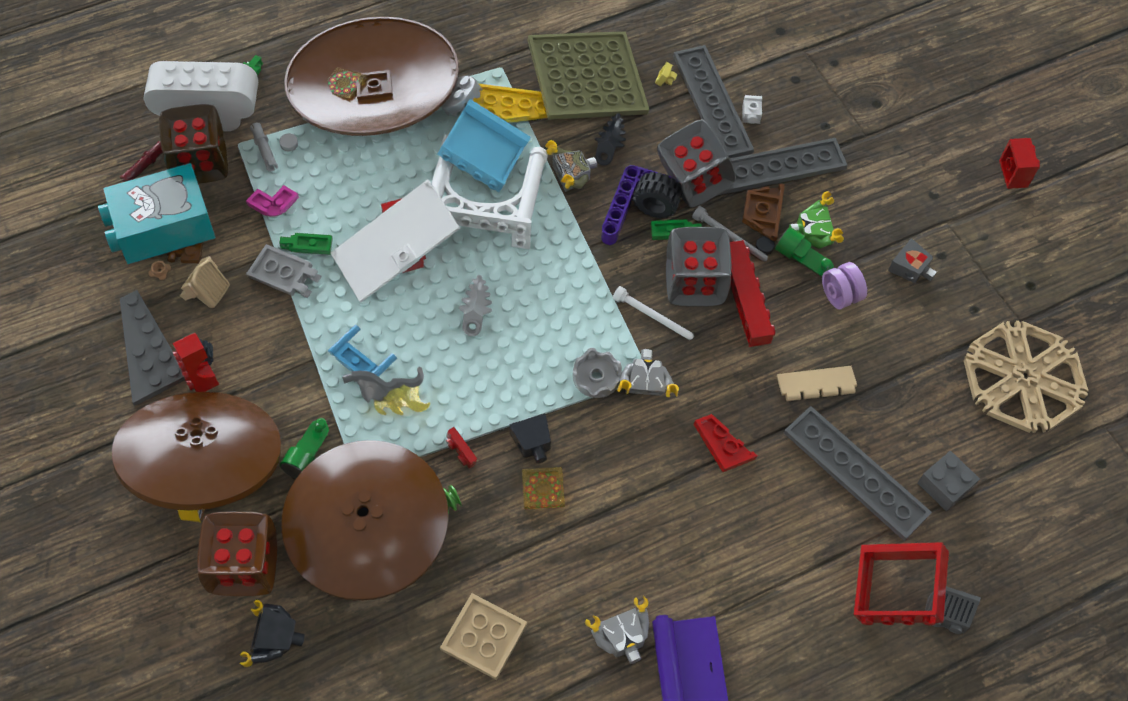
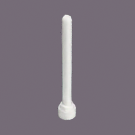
M619 286L612 298L619 303L626 302L689 340L693 339L694 335L692 332L632 298L625 288Z

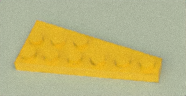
M479 84L483 89L480 91V98H473L474 102L508 123L548 118L542 94L539 91Z

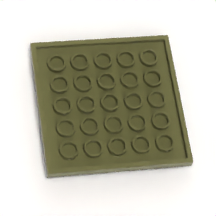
M626 31L528 35L527 40L548 120L615 116L617 113L621 116L649 113V106Z

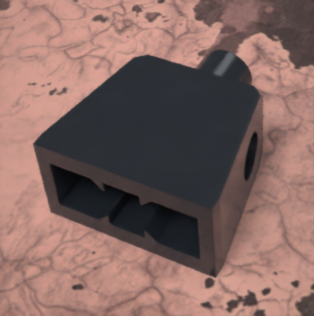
M546 414L509 424V433L523 457L534 456L537 464L545 462L547 460L545 452L551 449Z

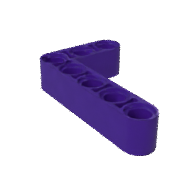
M635 165L625 168L602 226L601 239L603 243L607 245L616 243L641 177L646 173L650 174L655 171Z

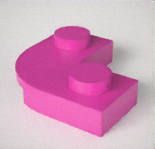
M283 185L273 197L257 189L246 202L248 206L259 213L273 217L285 213L296 202L299 195Z

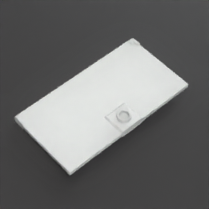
M427 179L333 250L331 255L358 300L363 302L401 272L406 271L418 262L420 258L458 231L460 227L431 182Z

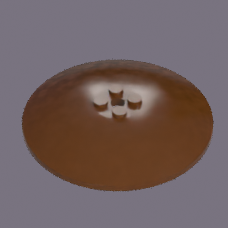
M366 440L346 443L317 457L294 481L286 497L282 512L283 542L296 570L304 579L320 591L347 600L364 601L384 598L415 583L437 559L448 530L449 514L447 499L443 486L433 469L412 451L383 441ZM361 508L369 510L368 515L365 517H359L357 513Z

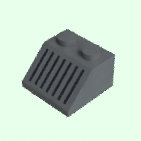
M946 586L943 623H936L931 626L944 627L955 634H964L971 626L981 597ZM934 591L927 599L925 611H932Z

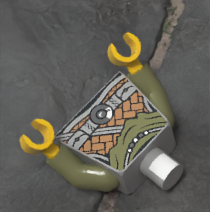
M548 141L545 145L548 148L546 152L548 155L553 153V168L565 192L572 188L582 189L590 179V169L597 167L596 159L594 157L585 159L581 151L564 150L557 147L554 141Z

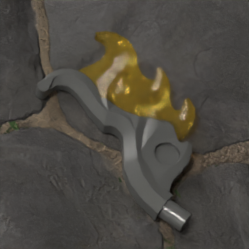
M421 367L417 368L418 375L413 379L393 378L390 382H385L374 373L368 371H351V374L342 376L344 384L352 381L357 382L360 386L362 397L367 403L373 399L374 407L381 415L386 416V412L383 410L384 407L389 408L398 415H403L404 413L400 410L402 407L410 408L415 412H423L431 404L430 402L424 404L419 398V386L424 379Z

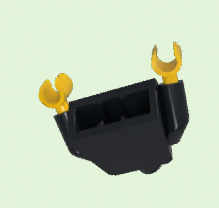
M259 600L254 602L259 608L256 610L251 609L255 616H258L250 649L252 655L247 652L240 654L242 657L248 656L246 662H240L244 667H250L253 663H264L280 658L289 651L291 644L302 646L305 634L294 632L296 621L291 618V615L282 606L274 604L263 605Z

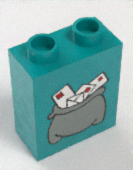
M191 163L103 188L107 203L98 205V209L105 227L111 225L114 227V229L105 231L106 239L112 253L122 250L127 264L216 238Z

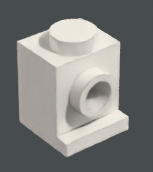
M745 95L742 106L743 123L760 124L762 96Z

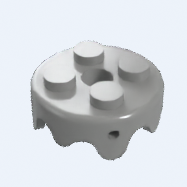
M472 76L458 77L454 91L441 108L448 116L450 114L456 116L459 111L464 110L470 99L472 100L474 97L480 98V91L483 89Z
M589 348L575 361L573 382L576 388L586 396L593 398L609 396L620 384L621 362L617 361L610 352L600 353L595 348ZM599 372L602 377L595 379L592 377V374Z

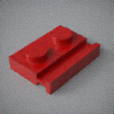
M452 427L447 431L446 443L451 450L455 449L459 454L457 458L463 466L467 465L470 469L476 465V456L456 428Z

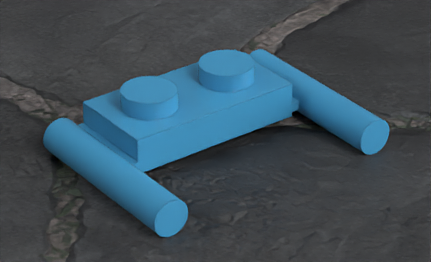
M355 324L328 352L335 356V359L350 371H368L379 377L397 357L391 353L377 366L348 343L361 330Z

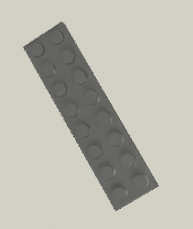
M706 45L674 52L673 58L701 120H705L723 144L728 157L735 158L753 154L754 148Z
M836 138L730 158L734 167L736 181L727 190L718 195L846 170L848 165Z
M812 406L785 429L784 434L903 541L931 515L932 512Z

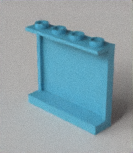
M470 99L437 155L441 156L443 160L454 164L458 169L472 175L474 179L488 185L490 189L500 192L531 137Z

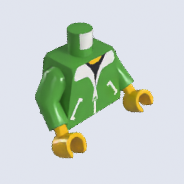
M829 191L822 194V200H818L800 213L797 224L789 225V227L805 236L804 239L809 241L811 246L819 249L832 245L834 241L841 243L844 240L842 230L839 228L833 229L828 207L824 206L825 204L832 205L834 203L833 197L827 199L831 196Z

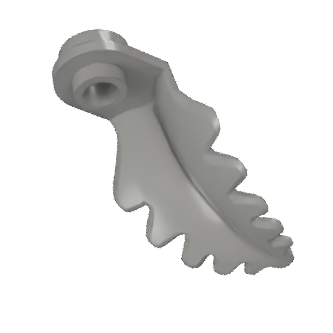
M481 275L472 280L474 284L469 285L471 291L467 290L465 292L469 297L462 298V302L466 305L459 306V309L464 312L463 331L468 336L478 335L482 329L483 315L492 312L491 308L486 307L492 304V301L485 299L490 297V293L485 292L488 290V286L484 285L486 281L482 279ZM474 323L476 328L470 329L469 324Z

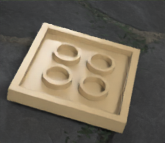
M471 593L443 641L440 650L497 680L525 630L527 622Z

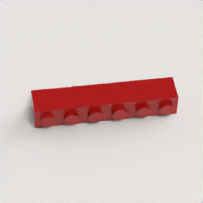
M744 240L730 242L732 264L730 287L749 347L771 344L773 336H775V327L770 323V312L765 307V296L759 289V278L755 277V266L749 258V247L745 246Z

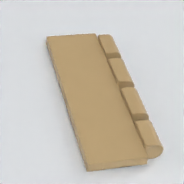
M852 366L783 373L776 376L781 395H785L786 401L801 400L800 393H802L803 399L819 398V391H821L822 397L837 396L838 389L841 395L854 394L855 387H857Z

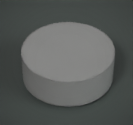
M287 133L281 136L279 142L284 151H293L298 147V140L294 134Z

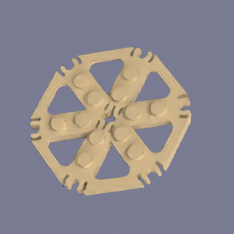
M1009 321L1006 322L1005 326L1003 322L973 341L967 350L973 353V355L967 353L964 360L973 400L979 397L975 404L984 403L986 406L982 411H988L986 415L1028 433L1031 431L1036 433L1038 430L1037 426L1042 428V432H1046L1047 429L1049 432L1078 412L1085 404V401L1079 397L1086 398L1088 387L1078 353L1076 352L1071 355L1075 348L1066 349L1065 345L1068 341L1064 340L1062 342L1064 338L1024 321H1021V323L1016 321L1014 327L1010 326ZM1030 335L1045 341L1050 347L1032 359L1026 336ZM997 337H1002L1006 341L1010 358L984 348V345ZM1063 363L1068 364L1071 368L1075 384L1047 373ZM975 369H984L1003 377V379L987 390H981L978 386ZM1024 373H1027V374H1028V375H1027V377H1028L1027 379L1023 378V377H1024V375H1023ZM1019 393L1025 419L1019 420L1000 411L999 406ZM1042 394L1065 403L1066 410L1054 418H1049Z

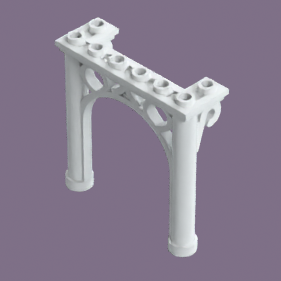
M449 134L444 136L442 145ZM535 147L531 150L521 191L512 199L504 202L478 203L467 200L455 193L449 184L454 164L443 160L441 156L439 157L431 184L445 205L454 202L459 205L458 207L446 206L459 226L511 233V247L530 249L531 218L548 154L542 147ZM444 191H446L448 196L443 197ZM520 203L519 209L517 210L515 206ZM503 210H507V211L511 212L512 214H511V215H501V214H499V212H500V211H503Z

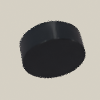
M766 236L760 237L757 240L756 248L766 255L773 252L774 241Z

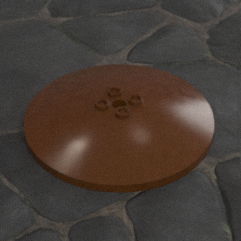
M192 392L173 395L143 407L121 426L112 445V463L115 474L121 484L130 493L145 502L174 510L212 509L243 499L267 482L277 468L281 455L280 433L273 419L263 409L237 396L216 392Z

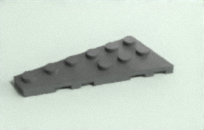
M137 290L120 298L132 403L134 406L185 381L171 347Z

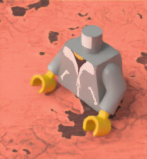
M643 349L641 350V359H634L621 372L617 391L620 392L621 388H623L626 394L662 396L666 389V397H670V393H674L677 397L679 387L673 383L667 369L662 366V362L652 360L653 351Z
M644 596V602L641 605H638L637 598L634 599V604L639 610L634 608L602 622L593 615L595 619L593 625H591L589 620L586 619L585 621L586 626L592 628L591 633L598 647L609 654H614L615 657L626 654L630 664L642 659L637 649L643 647L648 637L649 617L648 611L645 609L648 606V600Z

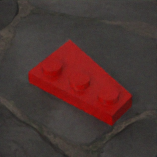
M712 414L695 420V428L722 472L757 458L758 455L744 447V443L740 439L734 438L729 433V429Z

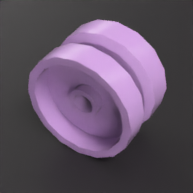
M847 262L838 266V268H833L823 273L822 284L825 294L835 308L842 309L851 305V303H857L866 298L867 286L865 279L854 263Z

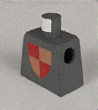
M910 239L893 259L888 270L913 283H916L921 276L931 281L937 273L929 267L933 260L932 255L913 239Z

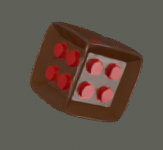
M215 512L205 515L200 532L197 567L199 581L208 593L222 596H259L272 592L277 562V531L270 516L257 512Z

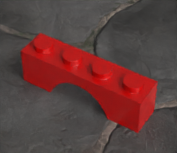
M196 333L173 343L176 351L172 353L190 390L206 392L219 385L208 362H203L208 356Z

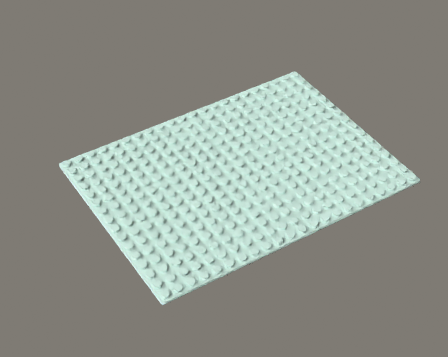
M496 68L472 75L478 84L512 88L503 68ZM440 107L432 115L410 127L380 135H341L322 130L310 123L268 134V144L278 164V168H275L274 171L267 170L259 148L254 143V139L239 143L238 148L254 192L259 189L273 197L285 185L299 195L296 202L285 213L273 217L263 215L273 246L280 249V236L291 237L295 233L322 234L333 237L332 252L382 214V203L404 198L427 179L432 183L440 157L437 153L442 146L443 138L450 133L462 111H459L456 116L452 114L448 116ZM529 122L509 123L531 138L524 147L500 192L490 189L488 185L474 179L472 175L458 169L455 165L449 180V184L454 192L467 200L478 203H500L515 197L522 189L530 152L533 148L540 147ZM287 133L294 134L298 140V147L293 151H284L279 142L282 135ZM548 161L543 167L531 218L530 249L511 247V233L459 226L460 229L426 254V259L423 260V268L405 273L401 272L363 302L358 300L332 255L290 252L287 249H280L311 262L312 268L318 271L317 274L322 276L318 283L310 278H307L304 284L308 286V290L312 291L308 298L298 292H295L291 297L344 444L366 440L383 441L399 445L412 451L419 457H423L449 448L446 443L447 431L452 427L456 428L466 442L507 428L509 424L544 413L547 414L593 398L581 393L573 382L575 361L589 348H595L600 353L610 352L617 361L621 362L622 371L634 359H641V354L615 300L612 299L613 296ZM444 191L443 197L448 196L446 191ZM454 202V203H448V204H446V206H448V207H458V206H459V205H458L457 203H455V202ZM520 203L515 206L517 210L519 209ZM503 210V211H500V212H499V214H501V215H511V214H512L511 212H509V211H507V210ZM481 275L482 279L486 281L484 285L488 286V290L485 292L490 293V297L485 299L492 301V304L486 307L491 308L492 312L483 315L481 332L476 336H468L463 331L464 312L459 309V306L466 305L462 302V298L469 297L465 292L467 290L471 291L469 285L474 284L472 280ZM471 323L469 327L470 329H475L476 325ZM356 324L361 330L348 343L377 366L391 353L397 357L379 376L382 380L390 382L393 378L413 379L418 375V367L422 368L424 379L422 384L416 388L402 386L389 392L382 402L371 399L367 403L362 397L360 386L357 382L352 381L344 384L342 376L351 374V371L337 361L335 356H332L328 350ZM594 372L592 377L599 379L602 375L599 372Z

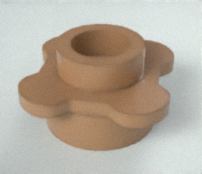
M156 261L151 265L149 276L164 280L167 277V272L171 270V266L163 261Z

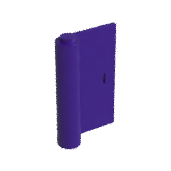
M668 615L656 616V619L652 621L662 701H728L715 616L673 621L672 618H668Z

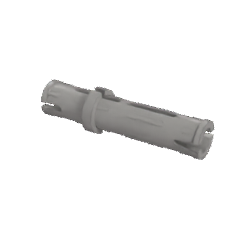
M253 123L250 126V130L254 136V143L259 148L267 170L274 171L275 168H278V164L268 144V137L264 134L260 123Z

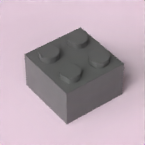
M949 451L922 475L917 484L947 512L975 487L980 478L952 451Z

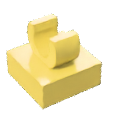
M666 62L660 70L655 84L662 86L665 82L668 85H672L673 80L675 81L677 74L671 71L673 65Z

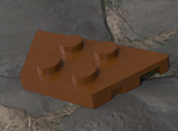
M779 184L777 188L772 189L768 186L761 189L747 190L742 222L772 241H776L778 236L785 184Z

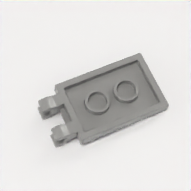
M267 244L246 273L249 278L291 296L298 292L306 298L312 292L304 284L307 278L318 283L322 277L317 274L318 271L312 268L311 262Z

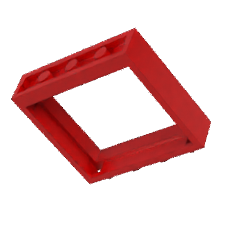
M942 542L861 545L854 616L864 625H873L874 623H882L884 625H893L894 623H902L904 625H914L915 623L935 625L936 623H943L949 550ZM936 559L932 611H869L874 561Z

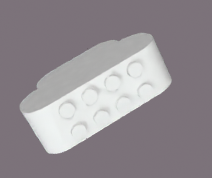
M159 61L153 63L149 68L144 102L152 113L159 116L162 111L170 108L199 104L214 105L218 111L223 131H233L240 126L242 118H247L254 113L258 77L251 67L242 63Z

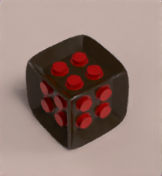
M199 104L175 107L160 113V142L167 170L191 163L198 184L214 182L227 177L228 160L226 144L223 137L221 120L214 105Z

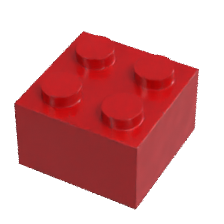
M1031 138L1010 139L999 159L1007 189L1028 188L1037 170L1040 168V161L1036 157V149L1032 144Z

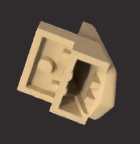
M208 256L201 259L181 287L183 292L180 294V297L185 301L197 297L209 308H214L222 299L230 284L211 257Z

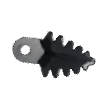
M619 113L611 117L612 121L607 122L609 127H603L606 132H599L602 138H595V141L598 142L595 158L600 165L610 164L613 160L615 148L625 146L620 143L626 140V138L620 136L626 132L621 130L625 125L621 124L623 119ZM603 153H606L608 156L606 160H603L601 157Z

